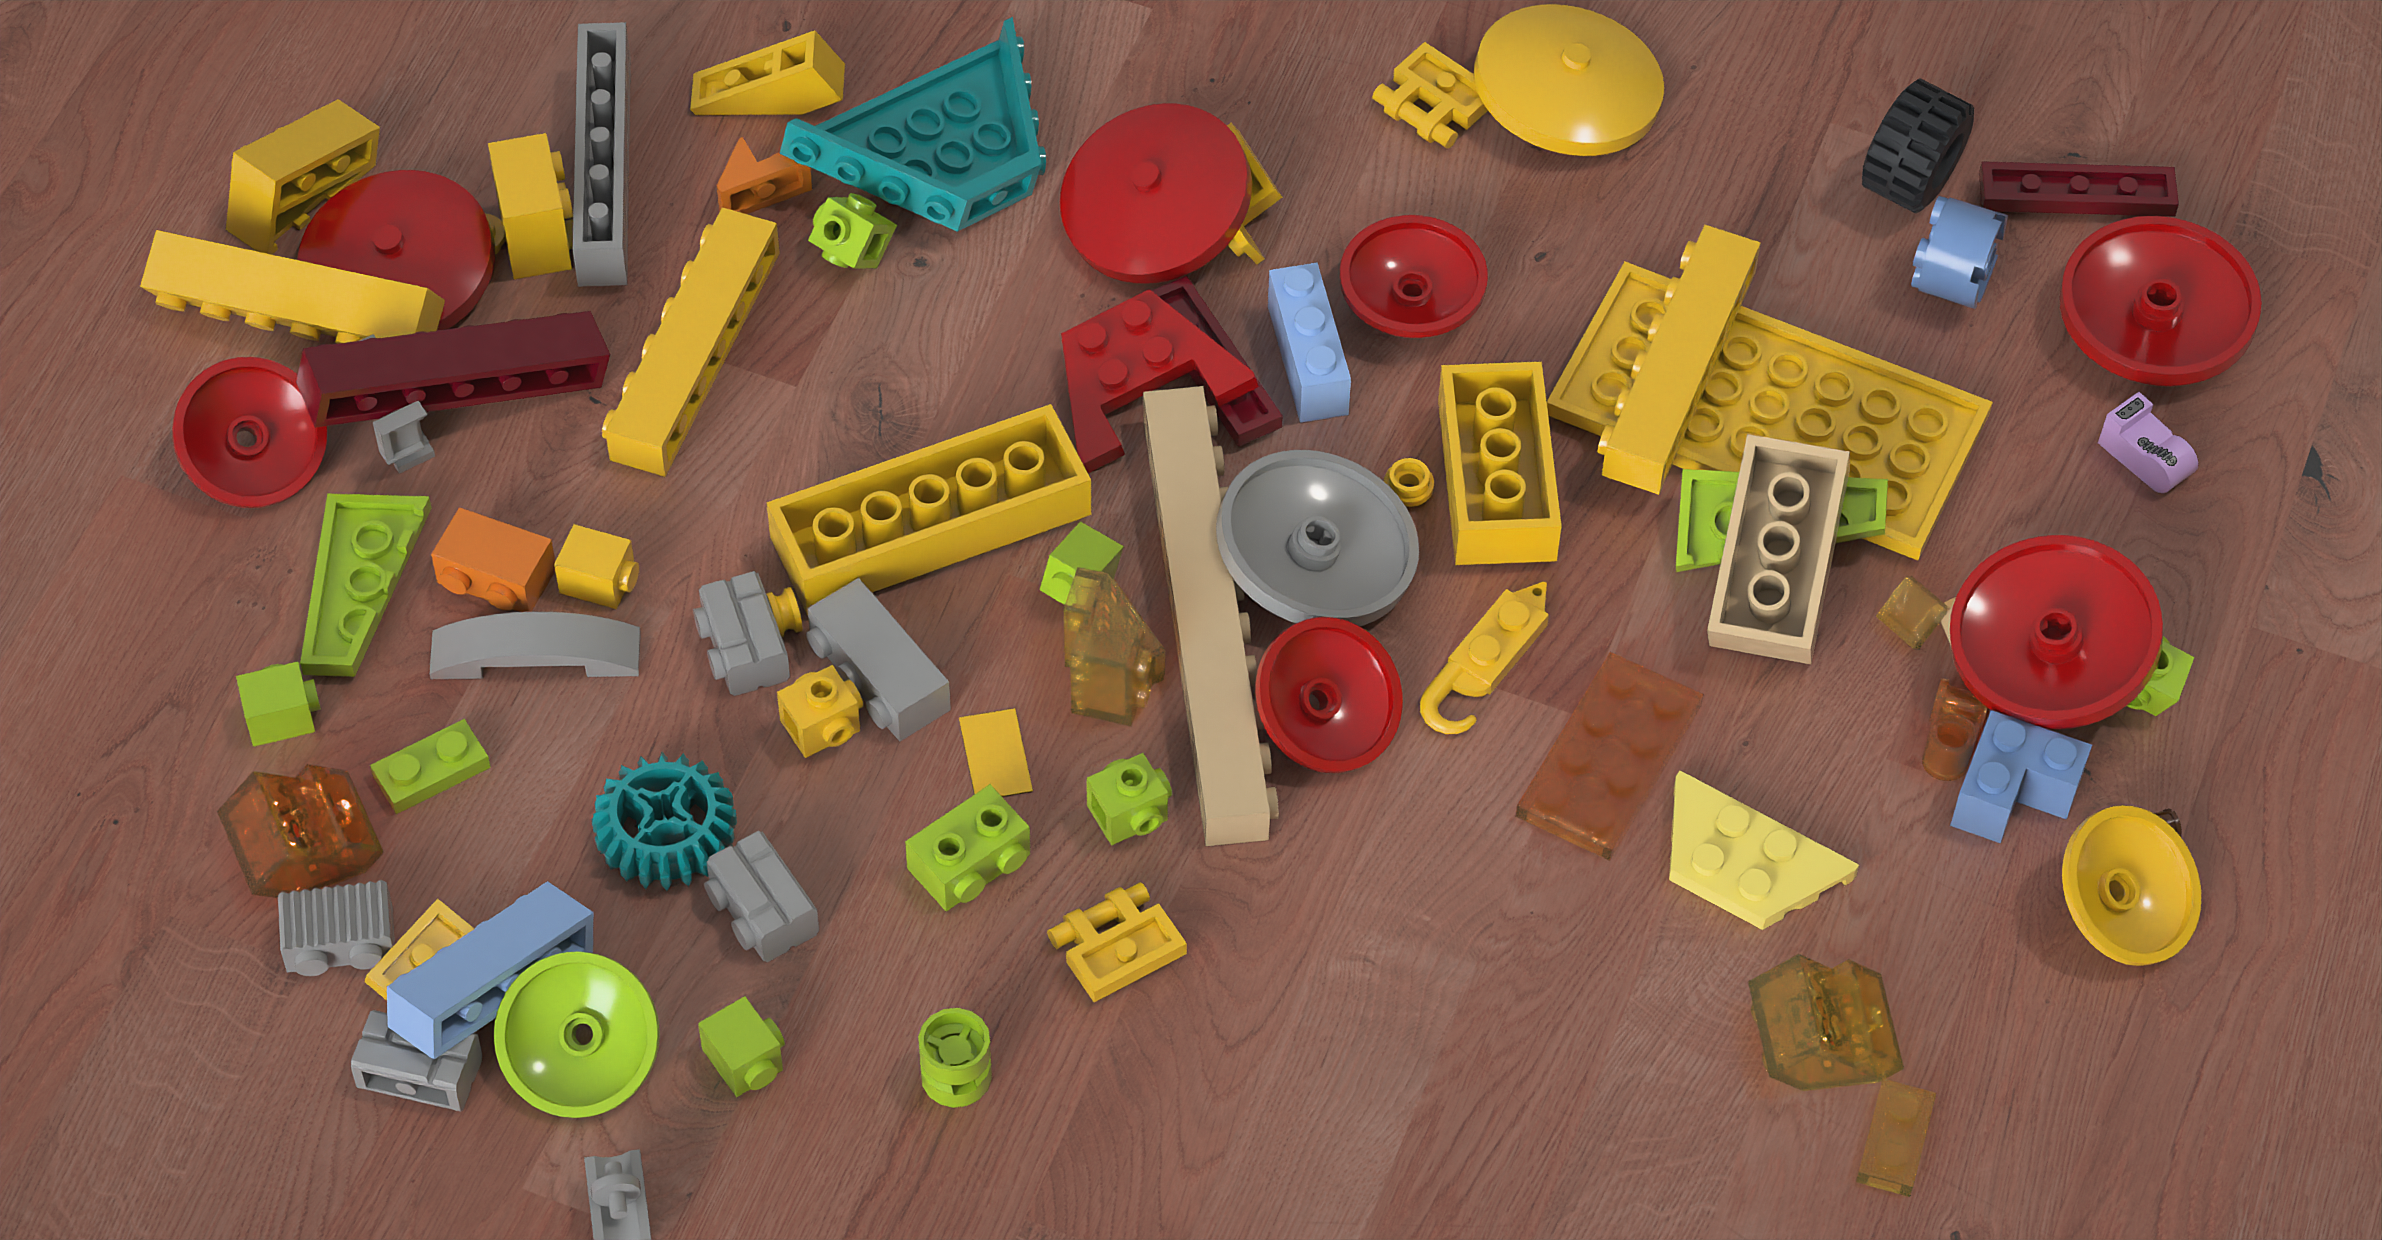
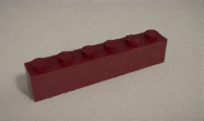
M591 311L560 313L553 316L513 319L507 322L476 326L467 325L461 328L430 332L421 331L414 334L369 338L362 341L331 345L322 344L316 347L303 348L296 383L313 425L316 428L380 419L416 401L420 402L426 412L602 388L611 354Z

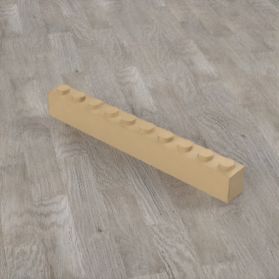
M1203 386L1143 392V424L1205 845L1215 846L1269 840L1270 819H1278L1279 817L1276 788H1266L1264 777L1265 774H1271V755L1269 744L1259 743L1257 730H1264V725L1258 712L1256 699H1252L1251 687L1256 686L1257 666L1255 656H1245L1244 644L1251 643L1248 612L1239 613L1237 601H1244V591L1236 583L1225 566L1219 551L1216 535L1219 508L1228 490V487H1219L1217 477L1224 476L1222 447L1213 446L1211 436L1218 435L1215 405L1206 406Z

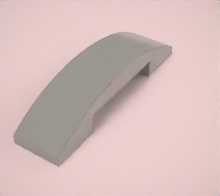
M513 612L466 619L433 630L430 679H483L484 667L585 666L587 677L639 676L641 631L638 626L609 618L564 612Z

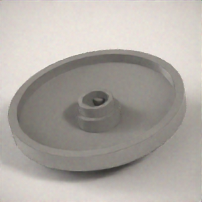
M1289 450L1273 453L1252 462L1230 484L1217 516L1216 535L1219 551L1233 579L1255 602L1275 615L1294 623L1316 617L1340 618L1358 626L1376 621L1386 615L1400 602L1417 569L1419 560L1417 531L1411 515L1399 496L1382 479L1368 469L1334 454L1313 450Z

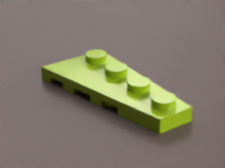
M327 493L300 661L303 675L356 676L432 509L429 496Z

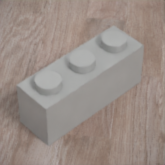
M859 578L807 608L810 631L806 633L811 648L821 659L828 657L843 681L850 679L855 684L861 697L866 702L869 715L879 728L884 729L887 727L900 742L951 710L949 681Z

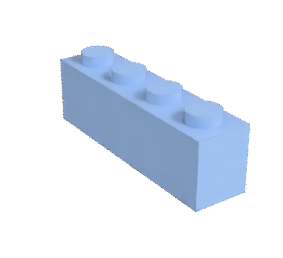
M548 881L529 894L519 897L512 905L488 921L481 922L474 930L453 944L440 949L433 957L406 974L400 975L392 984L387 986L388 1027L429 1057L436 1059L495 1019L506 991L528 967L555 954L565 952L593 953L594 912Z

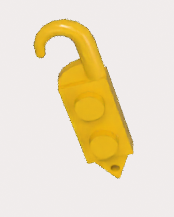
M1541 582L1516 592L1506 589L1448 657V663L1428 685L1420 699L1421 716L1425 723L1433 730L1444 734H1459L1469 730L1476 723L1477 719L1474 715H1469L1459 721L1447 720L1440 715L1438 707L1451 690L1471 697L1490 695L1548 626L1549 614L1545 612L1546 582Z

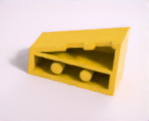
M337 99L233 152L226 230L255 251L274 254L278 250L277 244L274 243L292 226L299 230L303 229L311 221L307 213L325 198L329 200L345 187L360 180L376 166L380 127Z

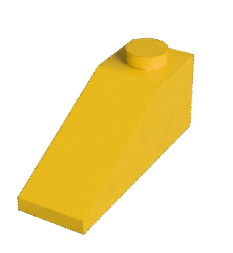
M814 30L694 73L690 110L695 115H802L843 100L845 63Z

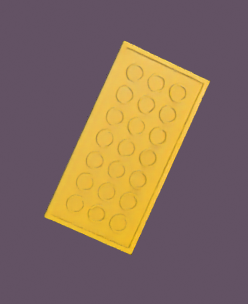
M1624 261L1547 400L1548 416L1602 436L1607 424L1615 426L1619 417L1615 416L1614 412L1620 392L1623 387L1631 389L1635 382V379L1631 378V372L1637 354L1640 350L1648 352L1652 342H1648L1647 338L1656 313L1664 315L1668 306L1664 305V298L1671 281L1670 278ZM1741 306L1673 461V465L1692 470L1740 472L1747 434L1849 451V477L1888 479L1885 534L1862 539L1919 560L1990 415L1993 402Z

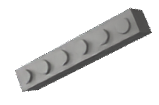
M626 22L578 24L573 256L578 287L627 285L631 57Z

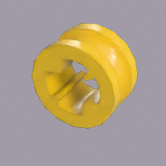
M791 587L784 588V592L779 596L774 595L772 592L766 593L781 637H784V632L788 629H793L796 633L803 631L800 611Z

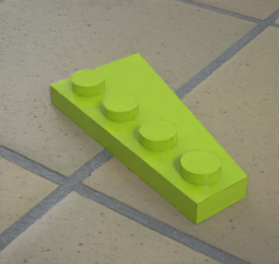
M1683 469L1676 572L1721 564L1739 472ZM1848 477L1835 543L1885 534L1888 479Z

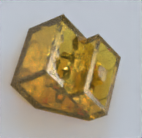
M1077 567L1064 606L1065 667H1069L1071 670V713L1132 726L1137 708L1145 709L1147 707L1152 689V678H1149L1148 674L1153 650L1145 648V626L1108 573Z
M1798 953L1748 981L1752 998L1751 1013L1758 1025L1763 1046L1762 1061L1769 1073V1077L1799 1090L1808 1091L1879 1083L1904 1069L1880 973L1850 959L1830 968Z

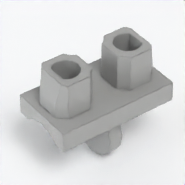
M640 1149L631 1150L614 1157H584L594 1240H652Z

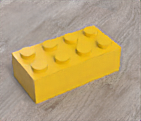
M1542 361L1441 365L1438 405L1455 565L1557 561L1562 526Z

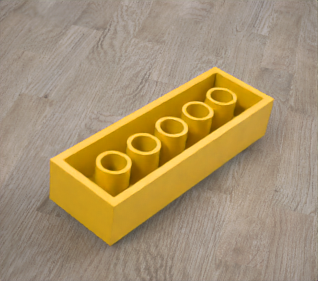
M1049 404L766 502L770 538L808 615L807 608L857 578L871 592H875L1090 516L1091 478L1053 406Z

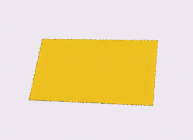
M1015 708L959 717L974 794L989 784L1001 796L1033 791Z

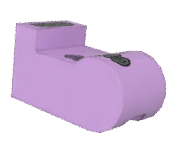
M2138 392L2107 414L2098 444L2155 492L2167 493L2198 469L2197 455L2187 441L2173 435L2172 431L2151 413L2153 404Z

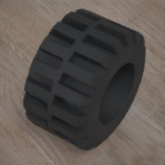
M1921 78L1911 83L1894 101L1870 144L1862 171L1863 187L1913 213L1923 210L1940 193L1965 149L1974 122L1973 105Z

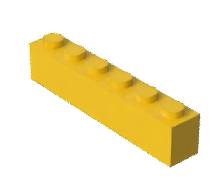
M722 207L714 224L706 225L700 240V250L695 260H689L683 269L681 287L675 298L669 297L664 305L661 325L656 335L650 334L647 337L642 350V361L637 371H631L627 375L622 389V399L617 409H611L605 417L602 437L607 440L610 461L666 477L780 254L777 223Z
M1705 224L1697 242L1688 241L1680 262V269L1684 270L1681 278L1672 277L1665 294L1664 305L1668 306L1664 315L1656 313L1647 338L1648 342H1652L1648 352L1640 350L1635 359L1631 372V378L1635 379V382L1631 389L1623 387L1620 392L1614 415L1619 418L1615 426L1607 424L1602 433L1597 453L1605 455L1602 476L1658 495L1660 494L1755 275L1761 242Z
M159 230L155 232L140 285L141 288L157 296L155 301L157 305L168 309L185 311L186 304L201 307V314L214 319L229 321L230 315L234 314L246 317V324L259 329L274 331L275 325L280 324L291 327V334L309 340L319 341L321 334L335 336V343L337 344L360 341L373 334L376 338L414 334L421 331H437L445 303L443 298L425 287Z

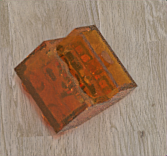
M306 764L296 777L253 771L217 811L252 895L278 898L281 892L289 894L293 890L301 892L304 889L311 891L314 888L322 890L325 887H330L366 873L384 853L348 770Z

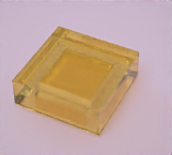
M1906 576L1877 613L1876 617L1909 646L1920 649L1950 608L1914 577Z

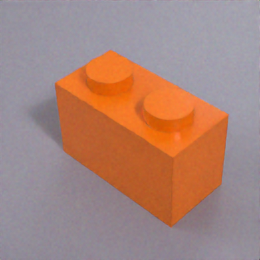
M460 507L431 553L437 583L455 594L467 593L487 600L496 608L505 611L513 609L519 612H532L555 572L554 563L556 560L552 539Z

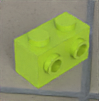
M989 784L905 841L907 869L947 912L960 902L967 903L976 898L983 891L986 884L1002 873L1010 874L1022 866L1030 855V827Z

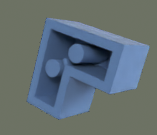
M1991 710L1959 792L1950 826L2001 843L2016 802L2067 819L2081 782L2092 744Z

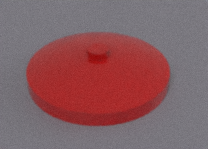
M1176 103L1152 104L1139 107L1113 118L1097 129L1082 144L1072 158L1066 170L1060 192L1062 223L1077 252L1091 267L1100 273L1129 283L1149 284L1173 280L1207 264L1225 249L1234 238L1246 217L1252 195L1251 169L1246 154L1235 134L1225 123L1211 113L1200 108Z
M395 170L363 178L331 197L308 224L301 239L297 260L430 289L445 300L437 328L438 331L454 326L481 299L487 289L494 269L495 242L482 207L464 187L444 176L431 172Z
M2164 216L2127 218L2108 224L2090 234L2070 256L2065 267L2059 296L2060 310L2065 327L2073 341L2090 359L2120 377L2156 386H2180L2198 383L2229 369L2245 354L2251 345L2258 326L2262 305L2261 291L2255 273L2247 260L2231 243L2203 226L2186 220Z
M2069 535L2038 536L2013 543L1998 550L1981 562L1970 573L1961 586L1952 607L1950 617L1951 651L1955 666L1964 684L1990 710L2045 729L2076 728L2101 721L2115 714L2132 702L2143 691L2154 674L2161 655L2163 644L2162 612L2157 595L2147 577L2130 559L2119 551L2100 542L2083 537Z

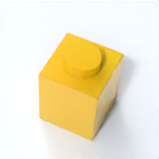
M573 524L554 563L560 594L617 609L625 591L631 592L634 589L639 575V563L634 562L631 540Z

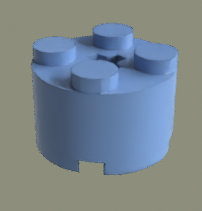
M1938 196L1929 223L1933 226L1929 239H1921L1914 257L1913 266L1916 269L1911 286L1918 288V291L1976 309L1977 302L1981 301L1997 261L1998 255L1996 251L1998 244L1994 243L1995 239L2003 240L2008 216L1958 199Z

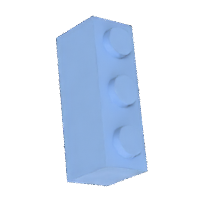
M1318 262L1269 270L1268 310L1300 423L1349 415L1351 377Z

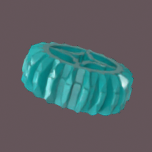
M661 752L657 763L648 764V761L640 756L637 762V769L631 770L621 765L618 772L620 780L606 778L604 785L605 794L596 795L594 804L596 813L593 814L592 827L593 832L596 833L595 843L597 850L600 851V854H604L605 862L610 867V870L620 868V874L626 882L639 875L640 884L643 885L645 890L654 880H661V885L668 891L673 879L681 878V881L689 887L692 881V873L698 872L706 877L709 876L707 868L709 857L725 849V847L733 846L737 815L736 810L733 809V795L729 788H724L723 779L720 777L719 772L709 774L708 767L703 760L690 767L689 759L684 753L676 762H668L667 756ZM694 804L698 805L706 814L702 825L693 821L690 809ZM628 816L636 820L639 833L635 838H632L623 829Z

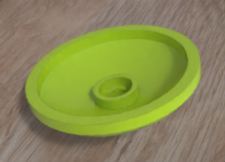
M589 952L555 954L528 967L506 991L497 1011L494 1027V1045L498 1063L505 1078L515 1092L541 1111L569 1118L599 1115L620 1106L632 1097L643 1085L653 1068L660 1038L657 1011L644 984L621 963L606 956ZM582 1024L589 1025L593 1031V1038L587 1045L579 1043L576 1038V1031Z

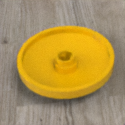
M1557 4L1535 5L1521 8L1503 16L1485 33L1474 64V80L1477 92L1491 115L1502 126L1519 138L1543 149L1562 154L1577 156L1604 155L1623 150L1635 144L1650 131L1655 123L1664 96V81L1660 66L1643 41L1618 22L1602 14L1580 7Z

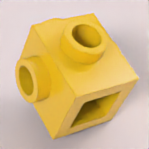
M833 665L818 672L806 673L799 677L794 684L777 691L780 721L805 758L829 746L836 747L842 745L853 734L860 731L858 709L863 707L861 695L850 679L842 680Z

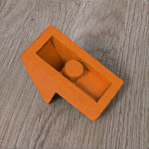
M741 137L716 185L719 212L723 207L749 214L811 191V167L799 164L793 159L781 155L780 152L757 162L744 138Z

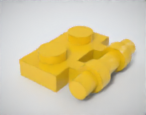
M1426 42L1422 43L1394 68L1393 81L1400 85V87L1394 91L1382 83L1375 89L1372 96L1373 100L1384 106V113L1396 121L1405 120L1417 128V135L1429 143L1436 141L1446 149L1452 147L1458 137L1457 132L1446 126L1449 122L1453 120L1467 130L1488 111L1477 92L1474 74ZM1419 98L1433 107V109L1427 113L1413 103Z
M1141 882L1125 890L1118 887L1106 893L1104 901L1083 912L1077 908L1063 916L1062 923L1047 930L1048 937L1056 949L1072 941L1079 944L1066 951V963L1093 1002L1112 994L1187 954L1186 941L1159 903L1141 913L1137 909V907L1150 901L1149 893ZM1114 919L1117 922H1121L1101 934H1098L1095 930Z

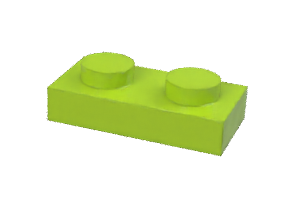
M463 719L371 764L370 768L373 778L397 815L491 768L487 753L466 720Z

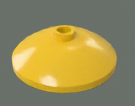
M2123 805L2106 808L2090 815L2073 832L2063 858L2062 882L2069 911L2085 938L2107 957L2128 965H2151L2177 954L2191 939L2201 911V885L2198 870L2188 847L2179 834L2156 814L2139 807Z

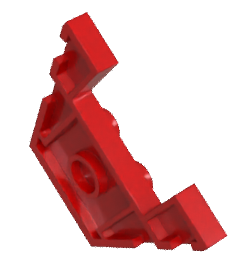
M1150 289L1061 333L1077 454L1087 473L1125 455L1122 444L1105 415L1143 396V392L1153 391L1193 370L1199 372L1219 407L1259 387L1257 378L1251 369Z

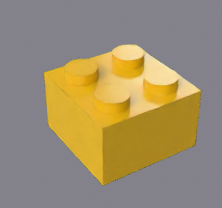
M546 133L488 143L497 200L506 233V244L514 280L571 270L569 250L573 249V219L565 221L564 219L573 218V211L565 182L557 183V181L565 180L560 151L550 152Z

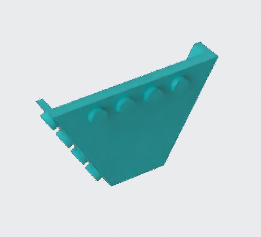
M1013 17L1004 21L999 40L816 126L797 118L787 122L780 154L957 232L1031 196L1038 175H1044L1046 151L1043 146H1038L1037 142L1039 117L1037 110L1030 107L1031 76L1029 73L1023 72L1024 41L1021 36H1016Z

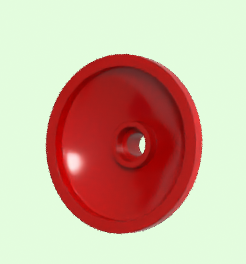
M1401 215L1389 217L1369 225L1350 241L1341 259L1339 278L1345 301L1351 310L1365 323L1391 335L1424 338L1454 330L1468 321L1477 312L1486 294L1488 269L1478 245L1461 229L1433 217Z
M237 357L208 367L189 383L182 393L174 412L172 441L181 468L192 483L202 492L219 502L231 506L261 508L289 499L304 488L312 479L325 453L327 426L314 427L296 383L298 375L296 372L269 359ZM241 431L250 432L255 438V444L250 447L240 445L237 441V434Z
M1316 617L1290 626L1270 643L1263 654L1257 670L1255 692L1261 721L1276 746L1290 759L1306 768L1324 773H1343L1358 769L1379 757L1390 745L1398 730L1402 715L1403 695L1397 669L1382 644L1368 631L1352 622L1333 617ZM1310 694L1318 699V710L1311 706L1309 702Z

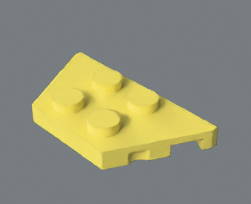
M1679 771L1676 775L1671 833L1670 881L1763 930L1784 919L1787 912L1794 909H1802L1817 901L1821 892L1840 882L1847 885L1857 876L1859 864L1682 771Z

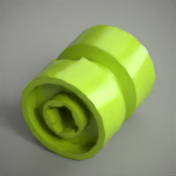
M961 1008L943 1009L931 1015L922 1025L918 1036L922 1086L927 1095L940 1105L952 1108L968 1106L981 1099L988 1091L992 1080L989 1029L982 1018L972 1011Z

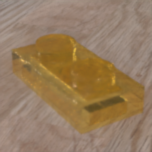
M1882 1079L1856 1180L1857 1183L1908 1197L1911 1196L1936 1097L1935 1092Z

